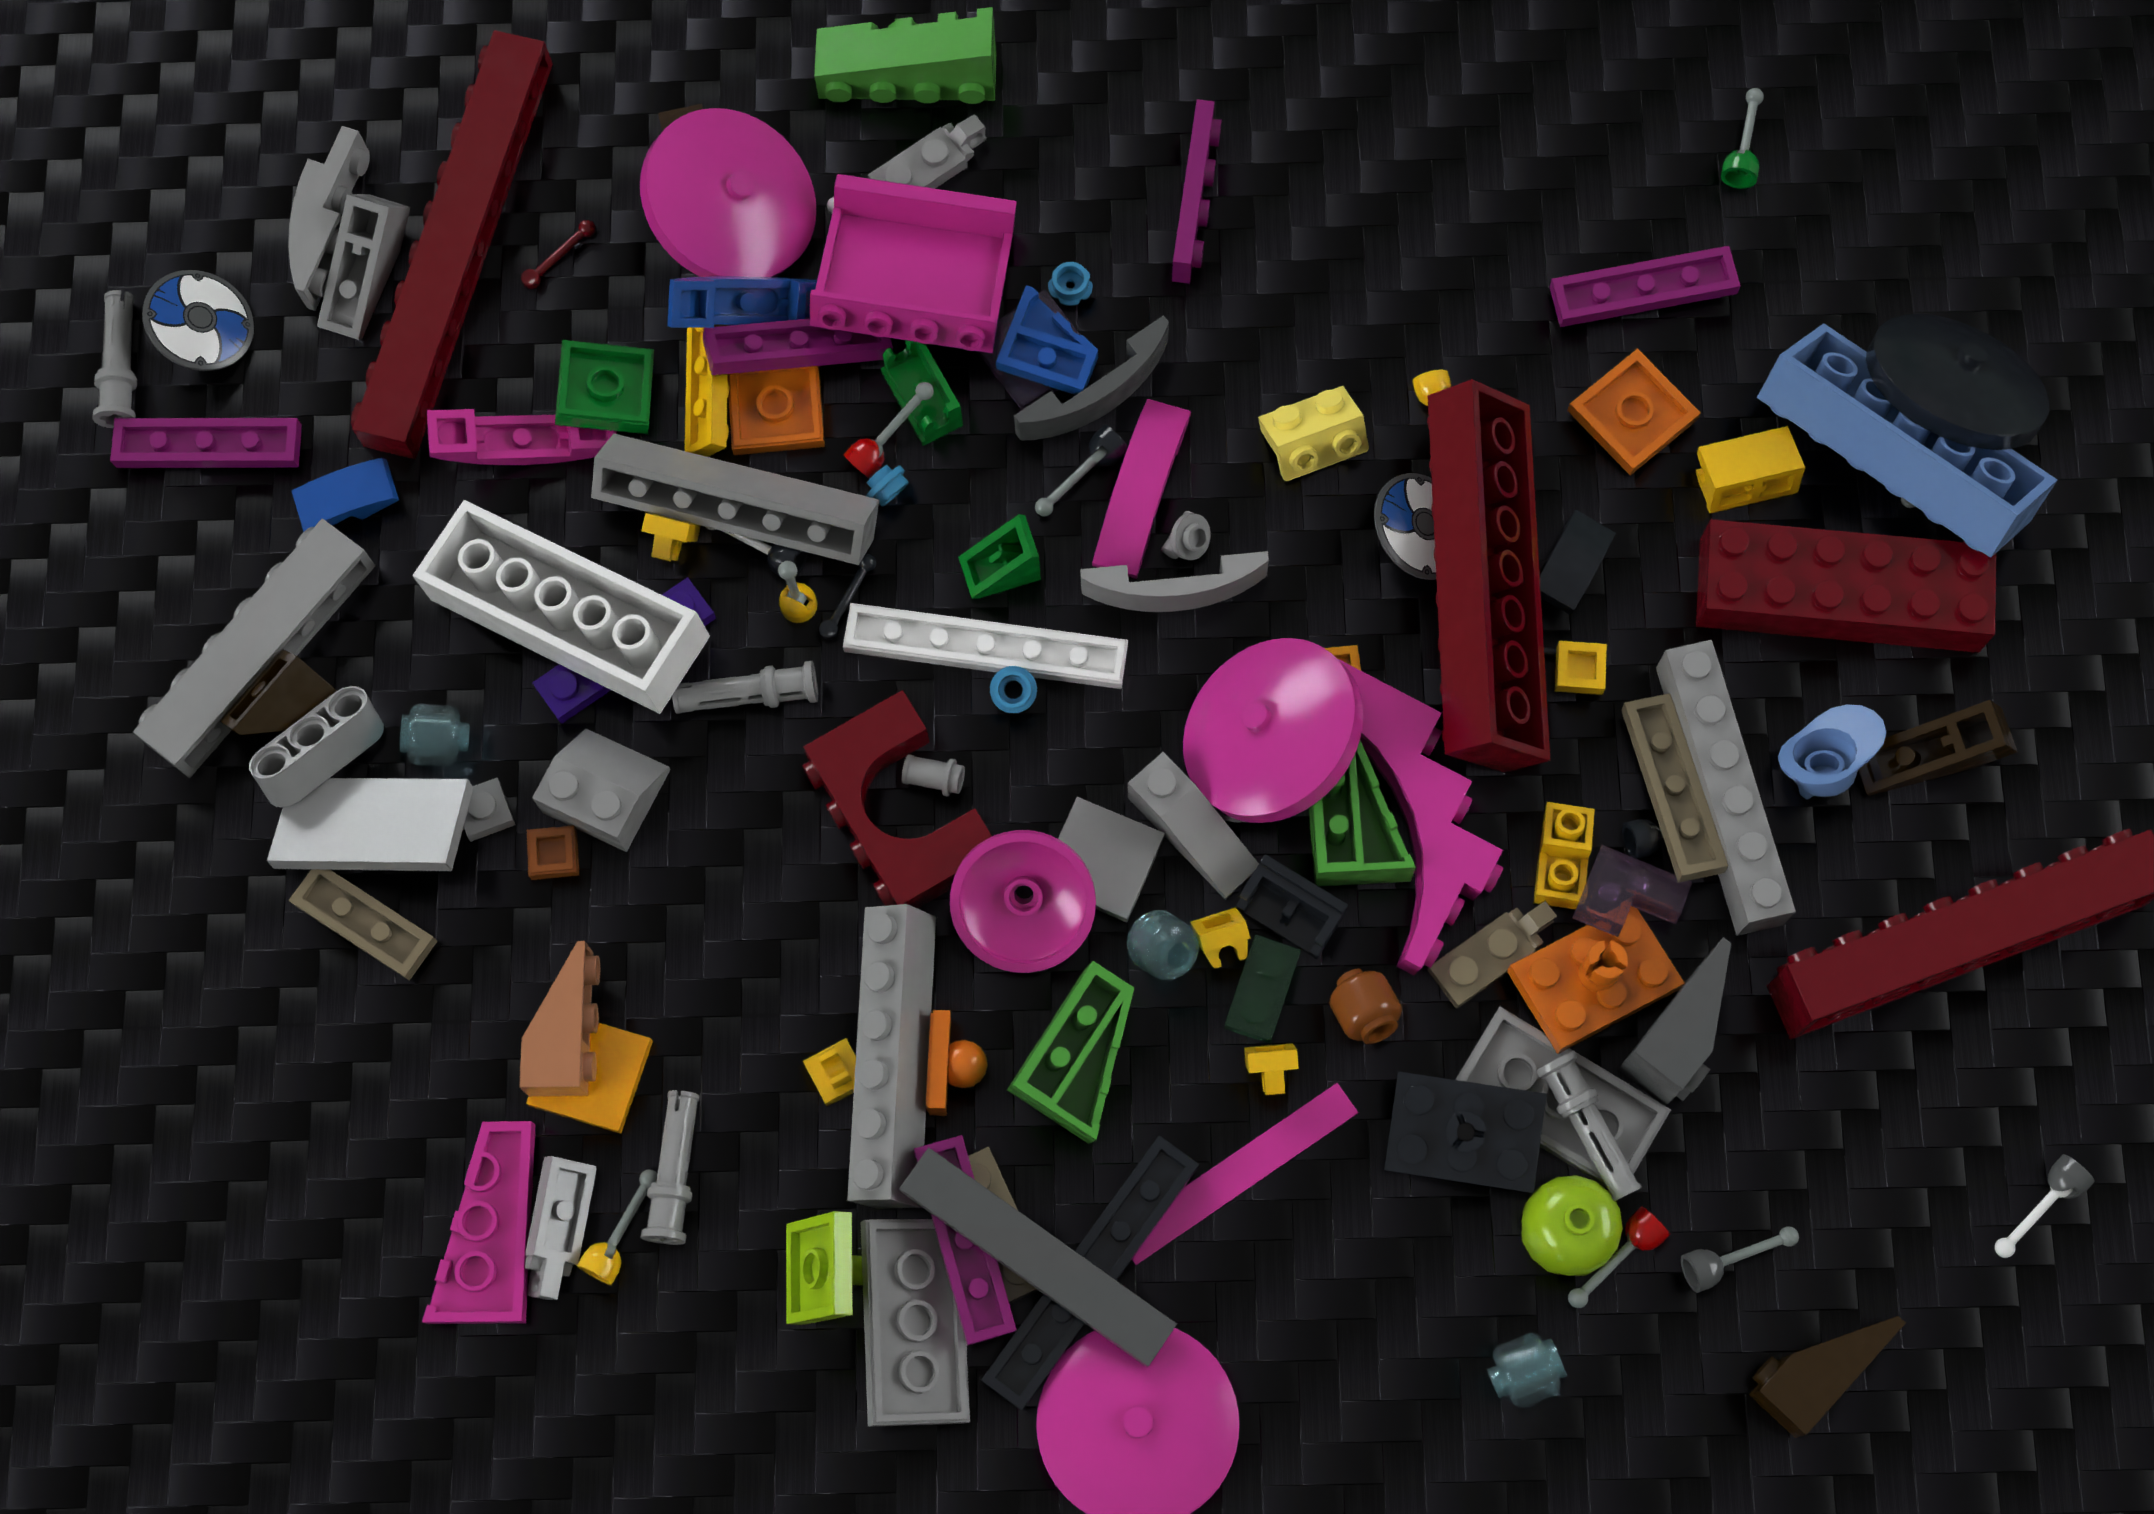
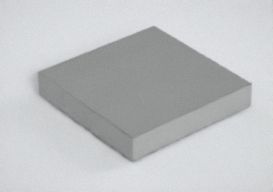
M1077 797L1058 839L1071 847L1086 864L1094 882L1096 910L1127 923L1163 843L1165 833Z

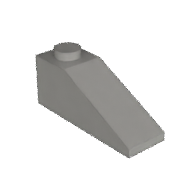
M347 194L317 327L357 340L363 338L400 253L410 207L370 194Z
M1164 752L1159 754L1128 782V799L1159 831L1165 833V838L1225 900L1252 876L1259 863L1199 788Z

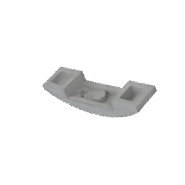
M1268 551L1221 556L1220 574L1129 582L1127 565L1080 569L1081 591L1083 595L1093 600L1128 610L1173 612L1196 609L1227 600L1246 591L1267 576Z

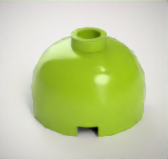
M1578 1175L1555 1177L1539 1186L1525 1203L1521 1220L1522 1242L1531 1258L1548 1272L1575 1277L1586 1276L1604 1266L1618 1249L1623 1230L1620 1208L1616 1201L1613 1200L1610 1192L1598 1182Z

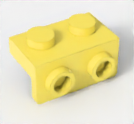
M1344 386L1325 390L1316 396L1291 405L1279 407L1275 411L1258 417L1261 432L1277 455L1280 474L1285 481L1309 474L1369 450L1364 416Z

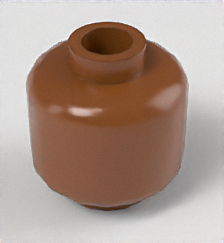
M1353 969L1343 974L1337 980V987L1332 992L1329 1002L1347 1037L1356 1041H1364L1365 1044L1380 1042L1393 1034L1398 1027L1397 1021L1402 1012V1005L1385 976L1376 971L1363 972L1362 969Z

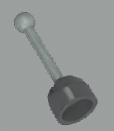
M1784 1227L1777 1236L1721 1257L1710 1250L1696 1249L1681 1255V1267L1689 1286L1694 1292L1699 1293L1712 1288L1720 1282L1724 1273V1266L1782 1244L1787 1247L1794 1246L1799 1240V1233L1793 1227Z

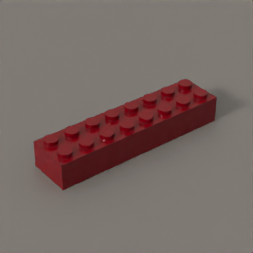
M1471 379L1428 395L1429 416L1427 425L1430 435L1431 455L1429 468L1432 476L1433 497L1431 511L1434 518V560L1436 562L1437 580L1436 604L1439 622L1438 648L1441 664L1440 693L1442 696L1444 726L1442 738L1445 755L1501 772H1508L1551 761L1530 405Z
M2131 829L2117 832L2103 839V845L2088 851L2086 845L2077 847L2057 857L2059 861L2043 868L2041 862L2024 867L2013 873L2014 878L1998 885L1996 879L1981 883L1969 889V895L1953 902L1951 896L1933 901L1923 907L1924 912L1913 916L1910 920L1906 913H1901L1880 922L1878 929L1864 937L1861 930H1856L1832 941L1833 946L1819 954L1815 947H1810L1787 958L1788 963L1776 969L1778 975L1767 985V988L1790 1040L2146 906L2154 900V834L2150 829L2137 835H2133Z

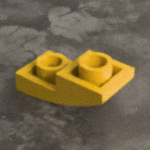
M1547 802L1539 848L1533 903L1541 904L1546 901L1549 906L1582 910L1585 902L1588 859L1592 851L1595 809Z

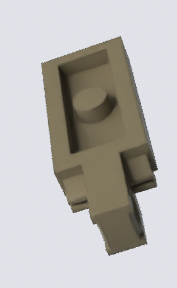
M1546 901L1524 916L1518 908L1509 913L1505 912L1436 961L1431 968L1428 967L1427 971L1457 1009L1506 975L1507 969L1511 964L1534 953L1535 949L1544 943L1538 933L1551 925L1557 915Z

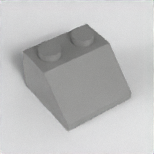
M585 729L554 756L532 799L543 814L569 826L574 825L576 829L627 852L671 769L669 766Z

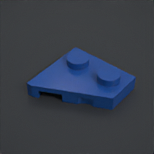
M1026 285L996 360L997 370L1077 395L1088 386L1098 360V349L1083 335L1075 333L1071 328L1070 322L1059 312L1055 314L1039 298V293L1033 287Z

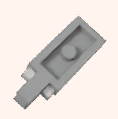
M975 114L958 123L955 128L951 123H948L869 173L868 179L935 189L967 168V161L974 156L972 149L987 138L985 136L986 128Z
M554 1156L544 1157L525 1256H527L525 1268L531 1269L527 1296L545 1300L558 1299L562 1276H570L573 1265L579 1263L597 1170L596 1166Z

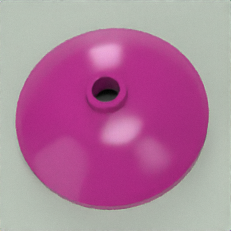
M1031 830L1003 832L978 844L959 865L950 892L952 921L965 946L985 963L1001 970L1017 973L1046 970L1068 959L1087 938L1096 910L1094 882L1081 857L1061 840L1051 835ZM1020 886H1028L1032 889L1033 895L1023 899L1017 896L1015 890Z

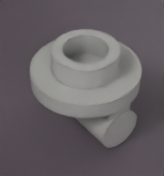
M1185 511L1175 522L1170 536L1161 549L1162 552L1173 559L1178 557L1186 560L1200 558L1206 552L1211 538V531L1207 520L1199 514Z

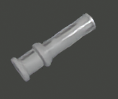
M112 290L104 294L105 315L102 368L97 371L94 378V385L99 389L98 407L93 410V421L107 428H114L115 418H136L135 412L131 410L132 391L137 387V378L133 371L130 370L135 297L131 293L125 292L124 301H120L121 290Z
M811 660L805 661L801 667L775 670L773 665L765 666L764 669L760 670L759 674L680 683L672 695L676 714L694 710L763 702L765 706L775 708L779 706L780 702L808 699L810 703L818 702V686L814 663Z
M1572 1051L1537 1069L1536 1073L1539 1078L1546 1079L1559 1103L1556 1108L1558 1114L1562 1115L1564 1119L1570 1118L1589 1157L1596 1166L1613 1200L1616 1201L1640 1189L1641 1185L1637 1182L1616 1140L1613 1138L1595 1105L1599 1101L1597 1098L1598 1093L1595 1088L1588 1087L1575 1063L1578 1056L1575 1051Z
M672 1090L667 1095L668 1104L657 1181L651 1183V1187L647 1191V1196L651 1199L648 1226L642 1230L641 1238L654 1243L680 1245L686 1243L687 1235L682 1232L686 1203L692 1200L691 1188L686 1186L697 1103L700 1096L688 1091H681V1096H679L677 1090Z

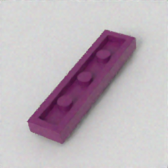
M1199 99L1196 101L1173 257L1172 282L1190 284L1192 267L1201 268L1204 241L1196 239L1198 226L1207 227L1210 200L1202 198L1204 186L1213 187L1216 160L1208 159L1210 146H1219L1222 120L1214 119L1215 101Z
M1724 246L1553 278L1549 287L1560 327L1735 295L1738 293L1741 285L1730 247Z
M810 319L704 328L702 339L711 375L883 360V353L887 348L893 350L891 338L810 326Z
M115 418L110 461L116 468L299 467L302 424L298 418Z
M962 1135L917 1147L913 1150L917 1163L929 1147L974 1179ZM931 1214L967 1346L1016 1332L1017 1329L998 1261Z

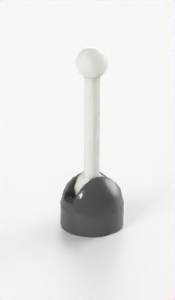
M2063 1154L2052 1165L2048 1174V1183L2051 1191L2007 1238H2000L1996 1241V1253L2003 1258L2011 1257L2015 1252V1244L2059 1197L2074 1199L2084 1194L2095 1182L2092 1175L2073 1158Z

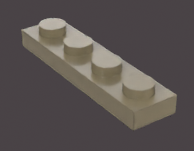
M1671 694L1625 702L1621 711L1678 883L1725 873L1728 863Z

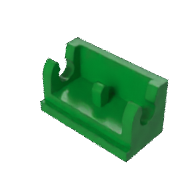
M906 340L905 344L907 347L898 354H894L891 348L885 350L883 353L884 367L880 369L902 409L916 394L915 389L919 383L928 382L933 386V396L928 400H922L907 417L919 441L924 446L963 426L961 406L926 344Z

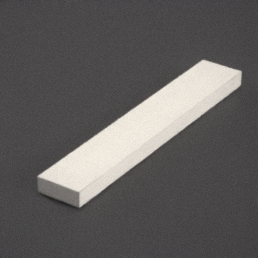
M850 603L843 650L848 653L989 672H998L1005 667L1018 666L1029 671L1034 678L1122 689L1128 640Z

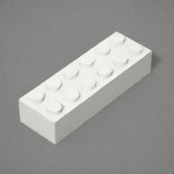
M466 500L461 503L412 575L430 600L659 714L663 711L710 637L696 611Z

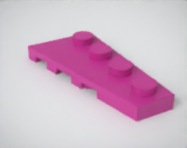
M532 1121L482 1122L464 1181L466 1187L459 1210L455 1211L450 1227L452 1233L444 1260H440L435 1277L437 1283L430 1305L427 1304L422 1320L423 1323H526L529 1269L525 1268V1259L527 1257L525 1252L531 1227L536 1124Z

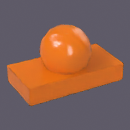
M933 1010V1013H930L926 1110L929 1112V1115L934 1116L947 1115L948 1083L958 1088L972 1087L981 1081L986 1074L988 1066L984 1051L976 1043L960 1040L950 1044V1010Z

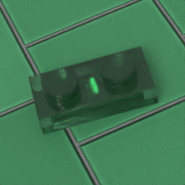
M1258 935L1254 936L1224 1029L1269 1044L1271 1043L1301 949Z

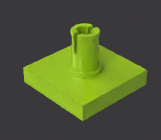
M833 1211L786 1224V1324L806 1325L853 1315L852 1285H863L862 1256L852 1255V1212Z

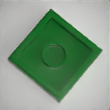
M562 340L555 425L648 434L654 349Z

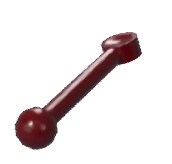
M591 220L581 221L578 231L535 270L528 269L524 271L521 280L525 287L528 289L537 288L541 282L540 277L584 237L593 236L596 232L594 222Z

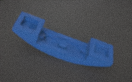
M747 276L670 279L667 326L671 328H714V325H740L810 319L811 289H816L817 280Z

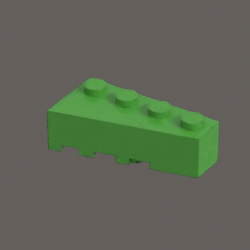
M993 7L977 9V17L958 19L956 12L938 14V22L918 24L914 22L912 17L895 19V22L891 23L888 28L879 29L872 22L817 29L814 77L819 99H828L833 102H847L850 99H872L879 103H889L894 100H917L921 103H935L939 100H960L968 104L995 101L996 42Z

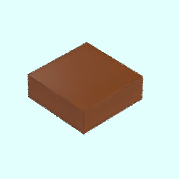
M574 825L527 830L528 875L531 880L579 876L578 836Z

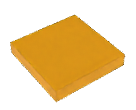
M599 1023L597 1033H590V1052L596 1053L597 1075L594 1082H588V1096H528L526 1104L529 1107L622 1134L653 1043L652 1039Z

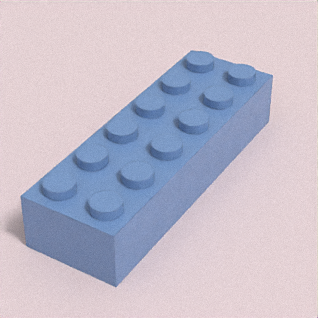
M1824 323L1779 355L1757 397L1759 400L1770 406L1776 415L1789 419L1808 432L1814 441L1827 445L1843 456L1852 467L1864 471L1885 485L1891 494L1904 498L1924 512L1929 520L1945 526L1961 537L1970 548L1983 552L1990 558L2031 522L2057 482L2056 478L2012 449L1989 450L1966 446L1936 435L1910 420L1897 410L1874 384L1866 364L1867 352Z

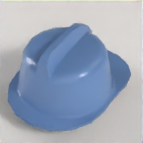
M1846 704L1830 708L1817 716L1781 746L1778 755L1780 768L1789 778L1794 780L1798 785L1800 795L1805 799H1810L1813 796L1831 797L1839 795L1854 783L1858 770L1872 759L1884 745L1886 737L1884 721L1874 710L1862 705Z

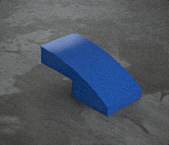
M384 458L362 462L334 471L292 490L303 532L310 527H315L322 518L332 526L350 516L363 520L399 501L388 461Z

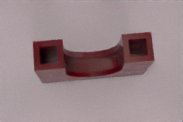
M903 690L803 746L808 762L803 764L802 767L814 788L817 790L824 786L832 799L831 802L825 805L837 827L841 829L847 825L853 834L855 841L850 843L849 846L861 867L865 869L871 865L878 876L879 881L874 883L873 886L884 906L908 904L918 909L951 890L955 873L963 859L973 848L992 837L975 808L926 836L912 839L890 836L879 830L865 813V799L874 778L886 767L930 743L925 725Z

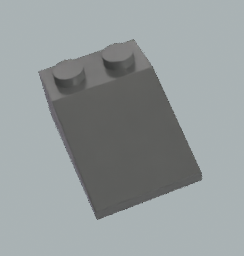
M1724 937L1704 958L1617 1069L1664 1106L1674 1097L1684 1101L1711 1070L1703 1063L1713 1051L1731 943Z

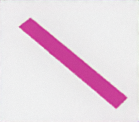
M1336 1083L1186 1185L1132 1259L1135 1265L1358 1114L1359 1112L1340 1085Z

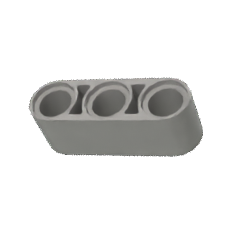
M357 686L342 688L258 750L250 760L249 770L270 804L276 807L292 806L372 746L381 737L384 731V724L364 689Z

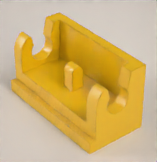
M1788 426L1700 446L1697 451L1702 468L1696 469V476L1706 500L1709 514L1798 493L1805 470V465Z

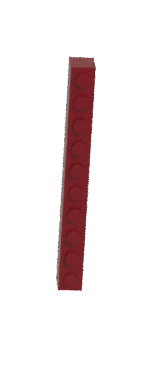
M494 30L489 45H484L481 49L478 60L479 73L475 84H470L466 91L465 113L461 123L457 122L452 130V149L447 162L443 161L439 167L437 174L438 189L434 200L428 201L423 213L424 228L419 241L415 240L409 252L410 268L405 281L401 280L395 291L394 300L396 307L391 321L387 320L381 330L380 344L382 347L377 361H372L366 373L367 389L363 400L355 405L352 412V430L363 447L411 459H416L427 428V410H433L553 65L545 41Z

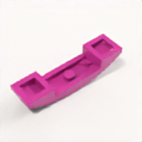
M1147 399L1131 437L1110 499L1092 566L1099 568L1127 565L1128 577L1137 579L1151 537V528L1175 456L1179 453L1191 411Z
M474 409L427 410L430 457L462 463L535 465L595 457L613 433H617L610 430L555 425L556 415L475 417Z

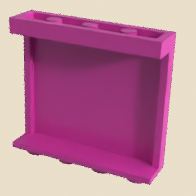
M837 174L834 186V208L816 289H811L810 326L868 334L875 337L908 340L922 344L961 348L968 351L992 353L1014 232L1017 201Z

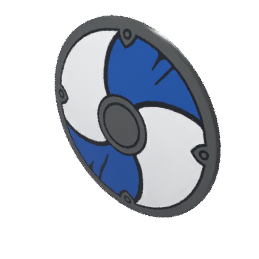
M182 270L170 273L159 279L150 288L144 300L142 318L150 341L166 358L185 368L199 371H214L228 367L237 362L246 353L253 339L254 321L248 303L233 285L214 274L198 270Z
M1417 473L1401 474L1389 480L1383 486L1376 499L1374 521L1377 535L1388 556L1402 570L1420 579L1436 580L1434 518L1431 511L1433 503L1432 478Z

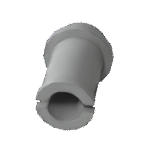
M908 754L903 765L902 783L942 790L943 796H950L951 792L959 794L964 781L965 767L957 765L956 759L942 762Z

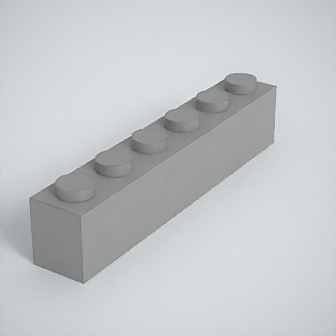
M614 433L594 457L591 494L593 499L856 565L860 564L874 540L879 499Z
M323 518L315 527L305 530L299 537L293 552L284 562H279L270 569L265 578V583L254 596L246 598L239 604L235 610L234 618L223 631L214 634L207 640L202 654L192 666L183 669L176 675L171 683V689L158 704L151 705L144 711L140 717L139 725L133 733L190 778L231 732V729L221 723L220 720L282 649L297 656L373 570L375 564L365 550Z
M1708 640L1665 650L1656 666L1663 694H1671L1728 863L1725 873L1718 874L1736 935L1782 926L1796 911L1713 642Z
M908 904L865 907L847 1201L877 1209L921 1208L920 1205L901 1193L899 1188L917 1164L913 1151L914 1148L924 1146L926 1089L936 917Z

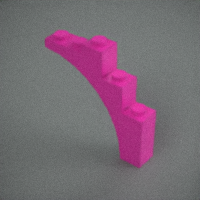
M1339 660L1354 677L1361 694L1363 704L1361 743L1367 756L1391 788L1409 832L1416 866V897L1410 932L1396 967L1414 976L1423 965L1431 968L1436 961L1444 944L1437 937L1444 923L1451 926L1454 924L1465 903V900L1458 897V895L1461 894L1473 901L1483 890L1489 893L1493 890L1503 871V867L1496 864L1503 850L1451 823L1454 821L1460 824L1468 811L1473 799L1468 797L1466 793L1472 781L1421 755L1422 752L1430 756L1442 733V730L1435 727L1441 712Z

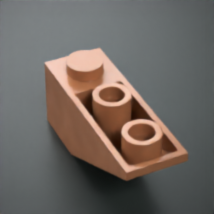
M577 941L522 1037L520 1088L529 1097L588 1096V1082L596 1080L597 1058L595 1052H590V1033H597L599 1012L597 1004L591 1003L592 985H599L601 968L599 956H593V951L585 941Z

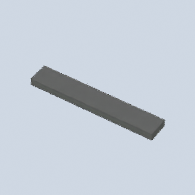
M929 1147L899 1188L901 1193L1145 1367L1151 1364L1177 1325V1323Z

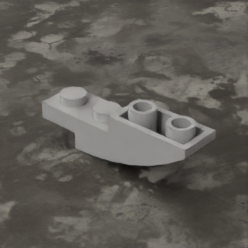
M345 126L341 127L324 164L307 159L292 205L288 245L290 269L297 293L306 307L316 311L321 298L324 297L347 194H352L358 177L365 174L370 161V152L359 131Z

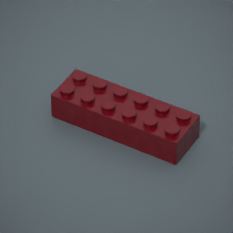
M1713 519L1709 521L1700 538L1696 627L1977 653L1995 635L1996 553L1990 558L1983 552L1970 548L1965 542Z

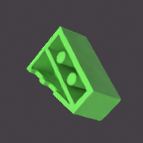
M1361 740L1342 778L1321 800L1309 807L1314 884L1318 887L1411 882L1416 869L1413 859L1408 854L1398 832L1396 820L1392 812L1389 811L1380 791V784Z
M1092 961L1084 969L1007 1091L1086 1143L1090 1144L1096 1141L1134 987L1095 961Z

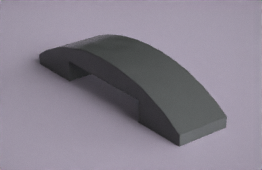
M1163 315L1127 339V361L1064 404L1050 391L1014 415L1015 434L1021 441L1037 440L1065 434L1101 418L1123 403L1148 378L1163 355L1168 343V320Z

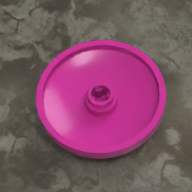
M724 108L693 111L681 116L667 126L652 143L644 159L640 176V195L648 224L659 243L669 255L697 276L777 277L797 261L807 248L816 223V198L810 175L800 156L790 143L763 121L746 113Z
M1296 638L1272 639L1242 650L1227 660L1211 675L1198 693L1190 709L1183 738L1184 762L1190 780L1199 788L1211 805L1227 816L1240 821L1251 823L1274 822L1292 817L1308 809L1321 800L1338 783L1356 753L1363 726V704L1358 685L1349 670L1332 653L1310 641Z
M1174 1328L1151 1364L1145 1367L1098 1332L1093 1331L1068 1348L1049 1373L1044 1383L1037 1409V1439L1044 1465L1051 1479L1060 1492L1085 1514H1191L1212 1497L1229 1472L1239 1439V1411L1236 1396L1226 1372L1211 1352L1190 1335Z

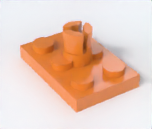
M1634 902L1511 964L1507 969V973L1557 1054L1680 990L1685 984Z

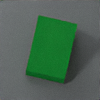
M1022 514L1012 518L958 557L972 599H979L1041 580L1039 555L1026 516Z

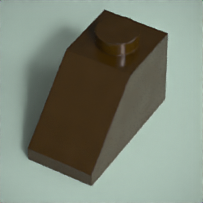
M282 649L223 716L220 722L239 735L285 731L337 690L299 657Z

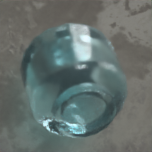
M415 704L411 708L409 715L402 714L399 752L407 753L408 760L415 765L452 766L457 760L458 751H468L470 725L469 723L460 722V713L454 706Z
M1153 910L1143 914L1134 922L1127 939L1128 955L1135 965L1159 980H1174L1189 971L1196 961L1199 951L1198 935L1191 925L1164 910Z
M1534 1332L1524 1334L1496 1346L1493 1351V1359L1496 1366L1487 1369L1498 1398L1508 1395L1512 1403L1520 1408L1527 1407L1559 1393L1561 1389L1560 1379L1567 1376L1552 1339L1549 1338L1543 1341L1542 1337Z

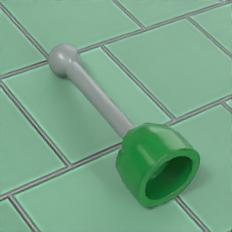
M1752 88L1746 93V101L1749 105L1740 150H1734L1727 155L1723 163L1721 179L1726 185L1733 188H1750L1756 184L1758 179L1759 161L1749 148L1757 106L1764 99V94L1759 88Z

